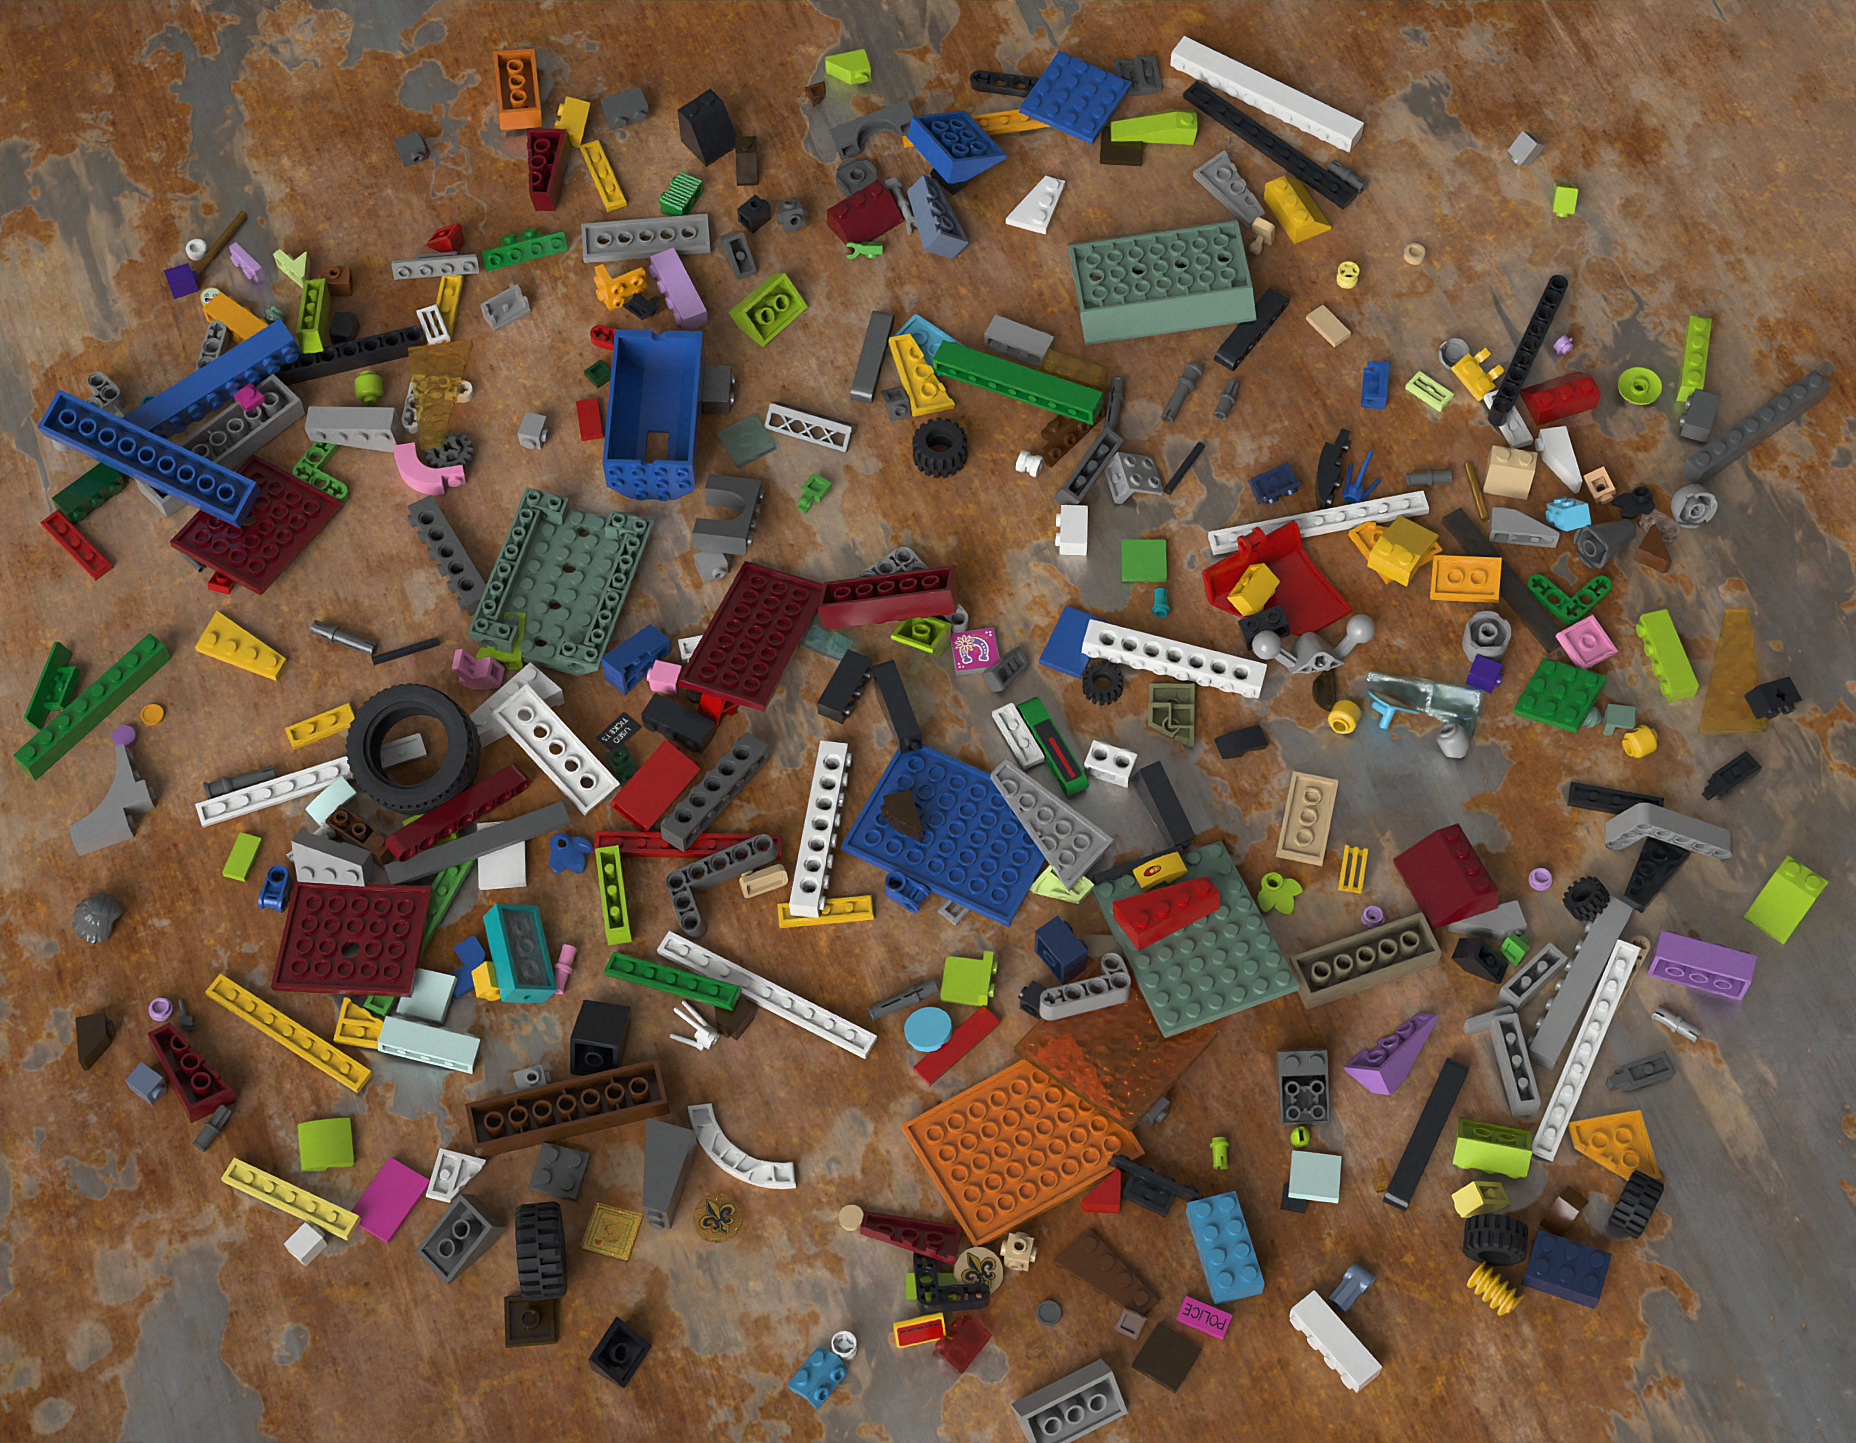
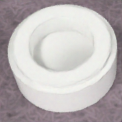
M193 239L187 243L186 252L190 259L201 260L208 252V247L205 241Z

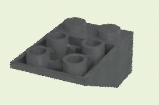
M1324 1047L1275 1049L1281 1125L1329 1124L1327 1050Z

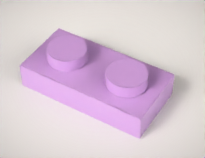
M236 242L229 246L231 252L230 259L235 266L243 268L245 275L249 279L253 278L258 284L266 280L262 267Z

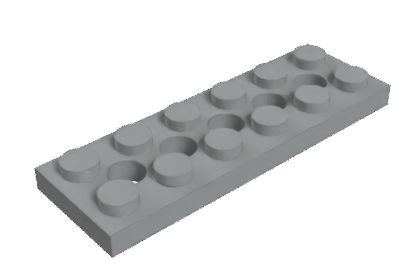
M708 214L581 224L584 263L650 258L652 255L671 248L675 249L677 255L711 253ZM691 232L693 236L684 237L683 234ZM665 234L672 235L670 239L662 238ZM643 236L651 237L648 241L641 240ZM624 237L630 239L628 242L625 243L620 242V239ZM602 239L609 240L606 244L598 243Z

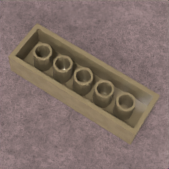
M1423 912L1292 956L1289 958L1288 965L1299 984L1297 992L1305 1009L1308 1010L1438 965L1442 952Z

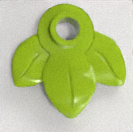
M1271 872L1262 878V890L1258 894V904L1264 913L1274 907L1280 913L1291 914L1294 909L1293 896L1301 894L1303 890L1296 880L1283 878L1280 874ZM1272 882H1273V883H1275L1277 886H1276V887H1271V886H1269V883H1272Z

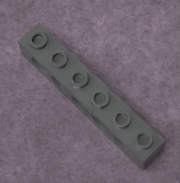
M429 495L408 505L410 513L407 516L412 528L417 527L418 538L422 544H427L428 548L426 550L431 560L436 559L438 563L436 567L441 577L446 576L448 579L446 584L452 594L456 593L458 596L456 601L462 611L466 610L469 616L475 615L486 584L433 496Z
M748 732L742 738L737 739L733 748L727 754L722 755L719 763L706 773L701 783L692 788L689 796L678 803L675 811L670 816L664 818L661 823L662 839L685 852L770 759L769 745Z

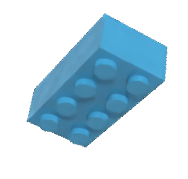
M1236 1191L1188 1202L1186 1215L1213 1304L1218 1305L1262 1294L1265 1283Z

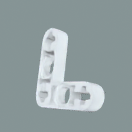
M417 376L413 378L401 418L404 431L409 434H415L421 430L429 399L460 403L470 401L474 396L471 383L465 380L430 376ZM421 384H423L424 386L421 387L420 391L421 394H419L417 387H420ZM439 386L448 387L447 391L443 393L436 391ZM463 389H466V390H467V391H464V394H460V392H462ZM415 401L422 403L419 408L411 407V404ZM412 415H414L415 422L412 425H408L412 421Z

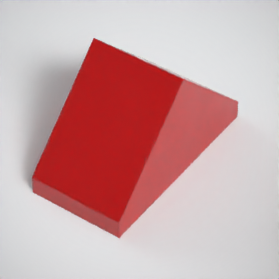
M455 223L437 229L426 246L440 253H459L465 244L461 225Z
M1118 1168L1081 1200V1209L1084 1212L1119 1214L1121 1171Z

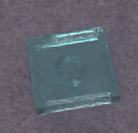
M755 414L717 432L718 439L738 468L776 450V444Z

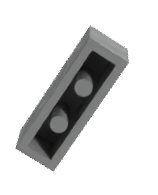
M995 315L984 334V346L1044 368L1054 350V336L1047 332L1035 330L1026 324L1011 321L1007 317Z
M1549 942L1501 988L1497 1000L1504 1006H1511L1514 1013H1518L1564 969L1568 958Z

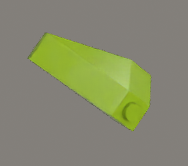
M1171 108L1113 121L1110 124L1111 141H1143V143L1194 145L1198 130L1197 113L1192 109Z

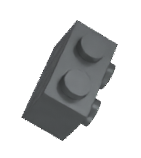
M640 87L600 99L602 113L610 130L623 128L624 126L650 118L648 104Z
M1695 389L1693 397L1688 396L1684 407L1688 409L1687 414H1682L1679 426L1683 428L1680 435L1706 443L1721 396Z

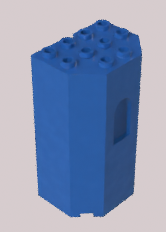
M615 329L603 452V468L608 488L630 499L639 501L646 499L659 501L676 500L695 489L706 358L703 331L665 330L663 334H656L652 330ZM648 433H669L667 460H654L653 463H646Z

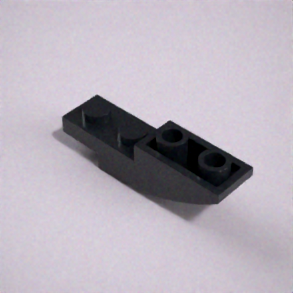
M1343 428L1334 445L1325 442L1320 455L1315 481L1318 511L1326 509L1327 506L1331 507L1335 498L1333 493L1335 489H1340L1343 478L1340 477L1342 470L1340 467L1343 462L1341 456L1343 452H1348L1352 442L1349 440L1350 431Z

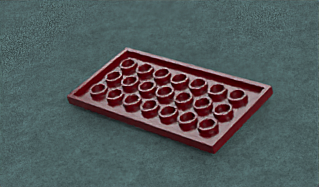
M744 561L678 679V686L765 712L818 612L817 606L823 583Z

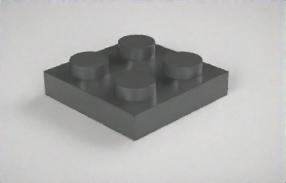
M543 1142L528 1187L529 1191L577 1202L591 1158L590 1153Z

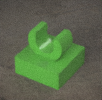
M1512 932L1507 936L1499 952L1517 967L1531 949L1527 945L1531 940L1524 934L1518 937Z

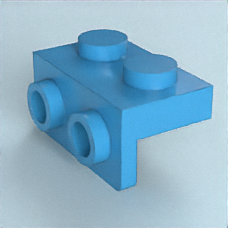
M818 1346L787 1386L791 1391L807 1399L814 1408L819 1409L849 1370L837 1355Z

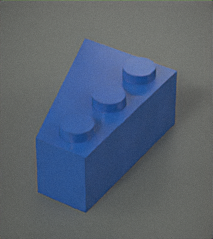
M649 624L601 658L605 680L626 696L647 675L649 668H653L655 660L662 661L672 651L670 639Z

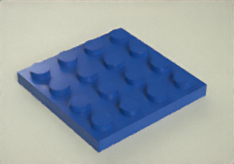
M1059 51L1019 107V113L1093 145L1132 88V82Z

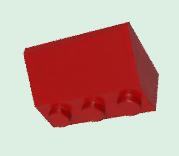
M1578 371L1523 388L1520 391V395L1536 426H1540L1597 408L1601 392L1591 375Z

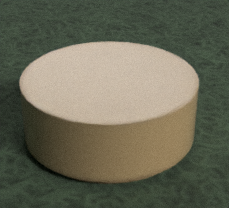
M1411 243L1406 246L1404 259L1408 263L1417 265L1425 259L1426 250L1421 244Z
M856 1205L843 1207L839 1213V1222L842 1228L847 1231H855L861 1227L863 1219L861 1208Z

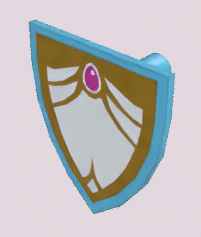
M1371 688L1368 690L1369 695L1376 700L1372 704V708L1383 714L1379 727L1383 729H1388L1396 709L1419 714L1417 710L1395 698Z

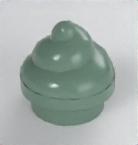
M274 305L266 309L265 321L268 325L278 319H281L283 323L285 322L286 314Z
M1592 707L1583 723L1584 727L1593 728L1603 721V717L1597 707Z

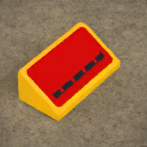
M941 1312L893 1323V1331L898 1348L944 1339L946 1337L944 1317Z

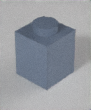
M142 1062L125 1080L130 1090L151 1105L164 1096L168 1087L162 1076Z

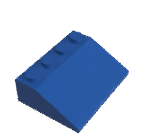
M965 110L912 116L907 139L947 183L954 184L967 181L1006 159L1007 154Z

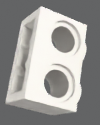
M1093 740L1084 763L1085 775L1128 788L1136 767L1137 754L1126 748L1120 749L1111 746L1107 742ZM1096 757H1103L1105 759L1097 760ZM1118 764H1125V765H1127V767L1122 768V767H1119V766H1117V765H1118Z

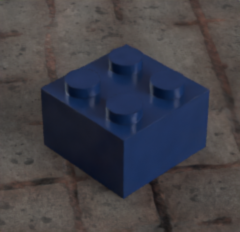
M1056 916L1035 931L1034 951L1062 985H1065L1086 970L1088 947L1081 938L1077 939L1067 921H1062L1059 916Z

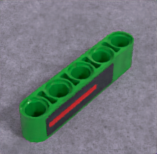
M1033 697L1016 705L1017 711L1044 754L1045 762L1063 793L1070 797L1089 788L1085 773L1039 697Z

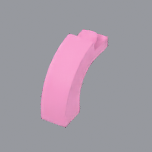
M415 442L393 446L399 474L405 483L416 491L429 495H445V487H457L466 484L463 465L430 468L419 461Z

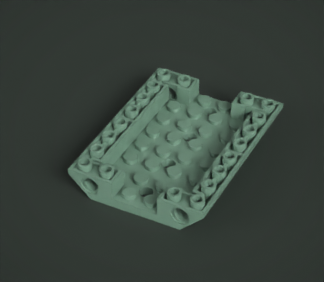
M1235 218L1067 243L1085 345L1256 320L1253 287L1239 223ZM1222 257L1229 259L1227 262L1219 261ZM1185 264L1186 267L1178 268L1176 265ZM1142 270L1144 273L1138 275L1133 272ZM1094 276L1101 277L1098 281H1094L1091 278Z
M526 487L467 635L482 647H494L495 650L512 654L519 636V619L515 615H509L504 620V612L526 613L524 639L519 643L523 662H531L538 666L575 676L598 671L602 662L601 658L604 656L654 525V520L612 509L608 518L569 508V498ZM580 531H588L590 533L586 537L578 535ZM569 566L574 567L576 569L572 573H566L564 571V569ZM553 603H559L561 608L553 610L549 606ZM545 640L547 644L543 647H538L535 645V642Z

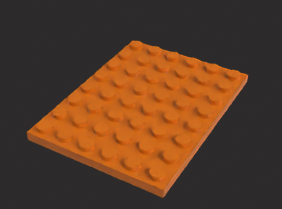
M1069 1034L901 1125V1130L958 1224L962 1227L972 1247H983L1107 1178L1116 1170V1168L1107 1164L1113 1154L1125 1155L1133 1163L1145 1157L1143 1148Z

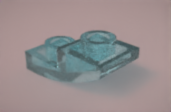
M813 624L802 645L819 654L841 661L848 649L851 650L855 642L836 631L834 634H831Z

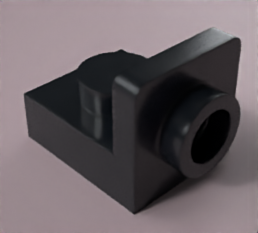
M633 293L624 300L622 306L643 320L649 315L653 316L656 313L660 297L656 295L647 301L642 295Z

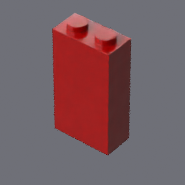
M666 739L612 799L609 805L640 832H648L701 770L698 767V763L692 757H686L680 752L681 749L673 742L669 743Z

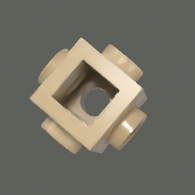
M1023 1232L1009 1233L1008 1241L1003 1240L1000 1255L1004 1256V1266L1017 1271H1028L1030 1262H1035L1038 1248L1034 1247V1238H1031L1028 1234Z

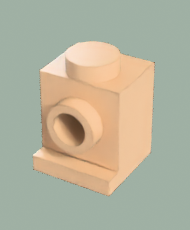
M1604 466L1583 476L1584 483L1595 503L1601 502V504H1606L1614 499L1613 495L1616 494V490ZM1600 486L1605 488L1600 492L1597 491V488Z

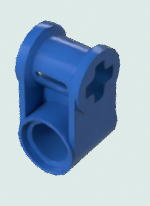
M274 865L268 870L264 886L259 894L258 907L260 909L267 907L277 909L280 913L285 911L293 881L284 866ZM285 876L282 881L275 882L278 877Z
M890 872L885 878L886 896L912 913H918L920 910L919 906L924 898H928L931 894L923 884L915 882L901 872ZM892 883H897L900 885V887L892 888L890 885Z

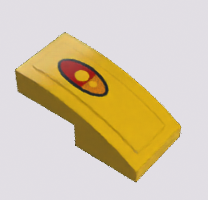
M1178 852L1153 859L1132 870L1144 892L1164 880L1169 884L1189 872Z

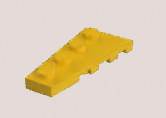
M911 334L889 337L888 342L904 391L908 397L912 416L954 409L955 403L946 394L945 387L942 383H939L934 375V370L925 361L924 354Z
M218 611L215 612L195 646L198 652L275 681L279 679L287 665L285 657Z

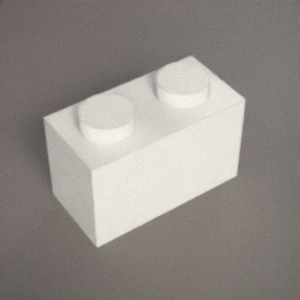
M1061 505V514L1056 513V527H1060V533L1056 532L1055 546H1060V555H1086L1088 506Z

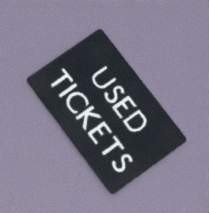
M623 712L596 739L612 753H615L641 729V726Z

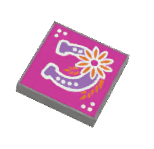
M994 627L951 633L950 645L956 676L983 673L999 660Z

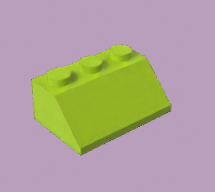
M773 273L728 313L743 333L764 347L806 310L808 306L785 273Z
M1463 1118L1457 1119L1452 1154L1453 1164L1463 1169H1481L1489 1174L1502 1173L1515 1179L1520 1177L1527 1178L1532 1155L1531 1131Z

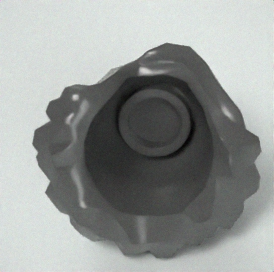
M105 892L91 894L75 907L76 911L72 915L75 920L72 922V927L77 931L79 937L84 938L87 942L95 944L97 941L103 943L109 939L113 921L122 914L123 908L111 894L107 895Z

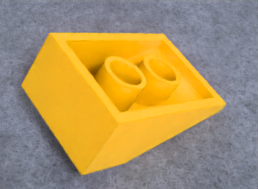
M1399 515L1380 536L1371 550L1367 566L1407 587L1439 538V535Z

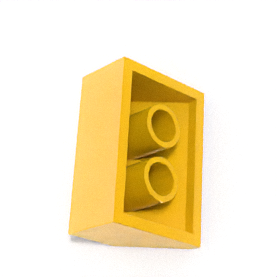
M1282 176L1265 184L1263 199L1294 244L1331 229V225L1301 181Z

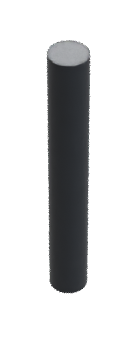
M1202 442L1196 444L1163 489L1166 494L1171 495L1205 448Z
M437 637L371 658L375 666L440 645Z

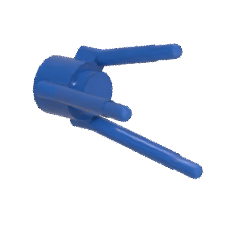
M1372 450L1368 452L1356 482H1353L1351 485L1353 464L1349 463L1345 486L1341 494L1344 501L1348 504L1365 502L1369 494L1381 481L1377 478L1365 493L1363 485L1360 484L1371 460Z

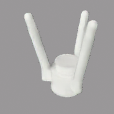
M683 1000L682 1004L702 1026L679 1008L675 1007L674 1011L697 1029L694 1036L697 1042L675 1034H670V1038L694 1046L701 1051L704 1048L712 1049L718 1041L720 1034L687 1001Z

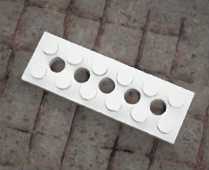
M525 684L492 712V716L584 815H587L620 786V783L528 684ZM521 711H528L532 717L528 721H522L519 719L518 714ZM542 727L547 731V735L543 738H538L534 735V730ZM553 744H558L562 747L563 751L558 755H554L549 751V747ZM574 761L577 763L578 768L573 772L568 771L565 768V763ZM588 777L593 780L594 785L591 788H584L581 786L580 781Z

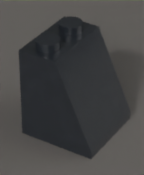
M711 88L677 110L681 142L706 167L735 149V137L737 136L725 104Z
M583 1000L570 1037V1074L586 1076L622 1066L631 1026V1006Z

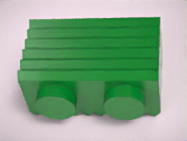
M680 171L677 177L674 176L667 192L664 191L659 198L661 212L670 217L688 215L704 192L703 180Z

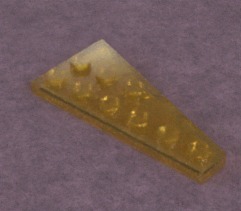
M472 339L408 347L421 450L444 446L449 429V421L453 415L454 404L457 401L464 378V370L466 365H468L469 353L473 348Z
M1726 609L1723 615L1697 734L1766 733L1768 729L1766 717L1757 720L1744 697L1745 694L1756 686L1761 685L1749 609Z

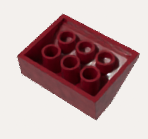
M1459 823L1436 830L1393 859L1396 869L1432 930L1498 909L1499 890Z

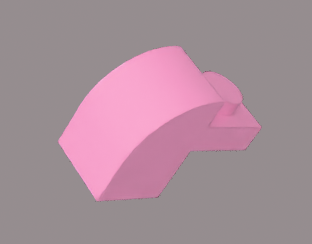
M464 649L455 650L451 668L453 672L460 676L458 683L478 690L500 688L505 669L492 657L476 660Z

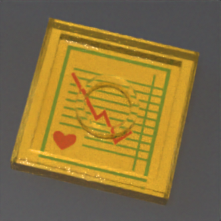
M596 1202L580 1249L628 1263L644 1218L643 1214Z

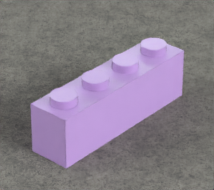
M671 248L650 256L651 265L649 266V271L653 278H657V286L660 293H665L667 307L669 310L673 309V316L677 326L681 325L684 331H690L708 324L707 310L675 249Z

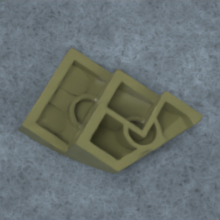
M1149 683L1148 726L1189 747H1194L1195 684Z

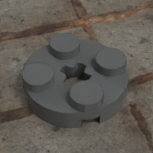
M851 158L838 166L836 185L848 197L877 180V170L868 160L863 159V162L857 161V158ZM854 175L857 177L861 176L858 180L853 179Z

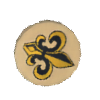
M973 1247L966 1249L957 1258L953 1277L956 1285L983 1283L989 1287L991 1295L1002 1282L1003 1266L994 1252L984 1247ZM976 1294L978 1298H982L981 1294Z

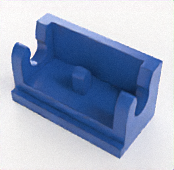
M1370 361L1367 363V367H1375V369L1364 368L1361 407L1385 410L1389 361Z

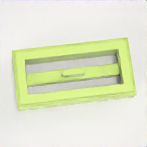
M1421 371L1406 384L1405 388L1439 412L1454 398L1452 392ZM1434 390H1435L1436 392H1438L1439 394H1441L1442 396H1444L1445 398H1443V397H1441L1440 395H1438L1437 393H1435Z

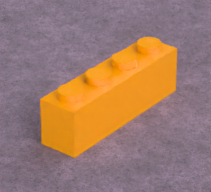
M222 292L203 308L207 321L211 323L215 320H220L227 326L230 337L239 344L269 326L263 318H257L249 308H243L232 296H226Z

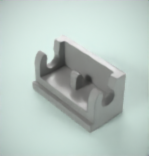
M518 284L481 304L483 318L494 332L531 312L526 296H522Z

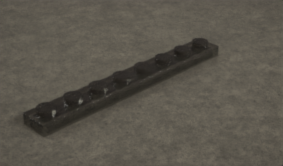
M1462 508L1443 517L1442 523L1469 556L1502 558ZM1502 558L1500 595L1549 654L1562 646L1555 637L1561 632V629Z

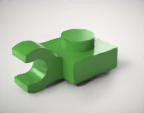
M849 241L846 244V247H853L855 249L854 253H847V258L849 259L856 258L859 253L866 254V257L875 258L879 254H883V242L856 243Z
M813 473L801 487V493L804 495L798 500V503L801 504L798 510L807 513L814 500L820 503L831 490L832 483Z

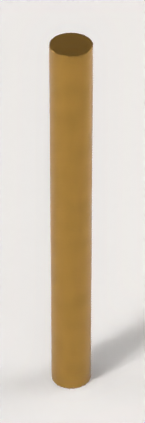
M242 210L195 266L193 270H196L198 276L248 216L246 212Z

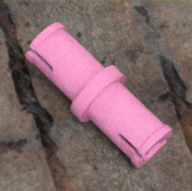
M564 944L558 963L554 964V979L557 987L555 994L564 993L568 975L572 974L573 969L571 966L577 952L574 946Z

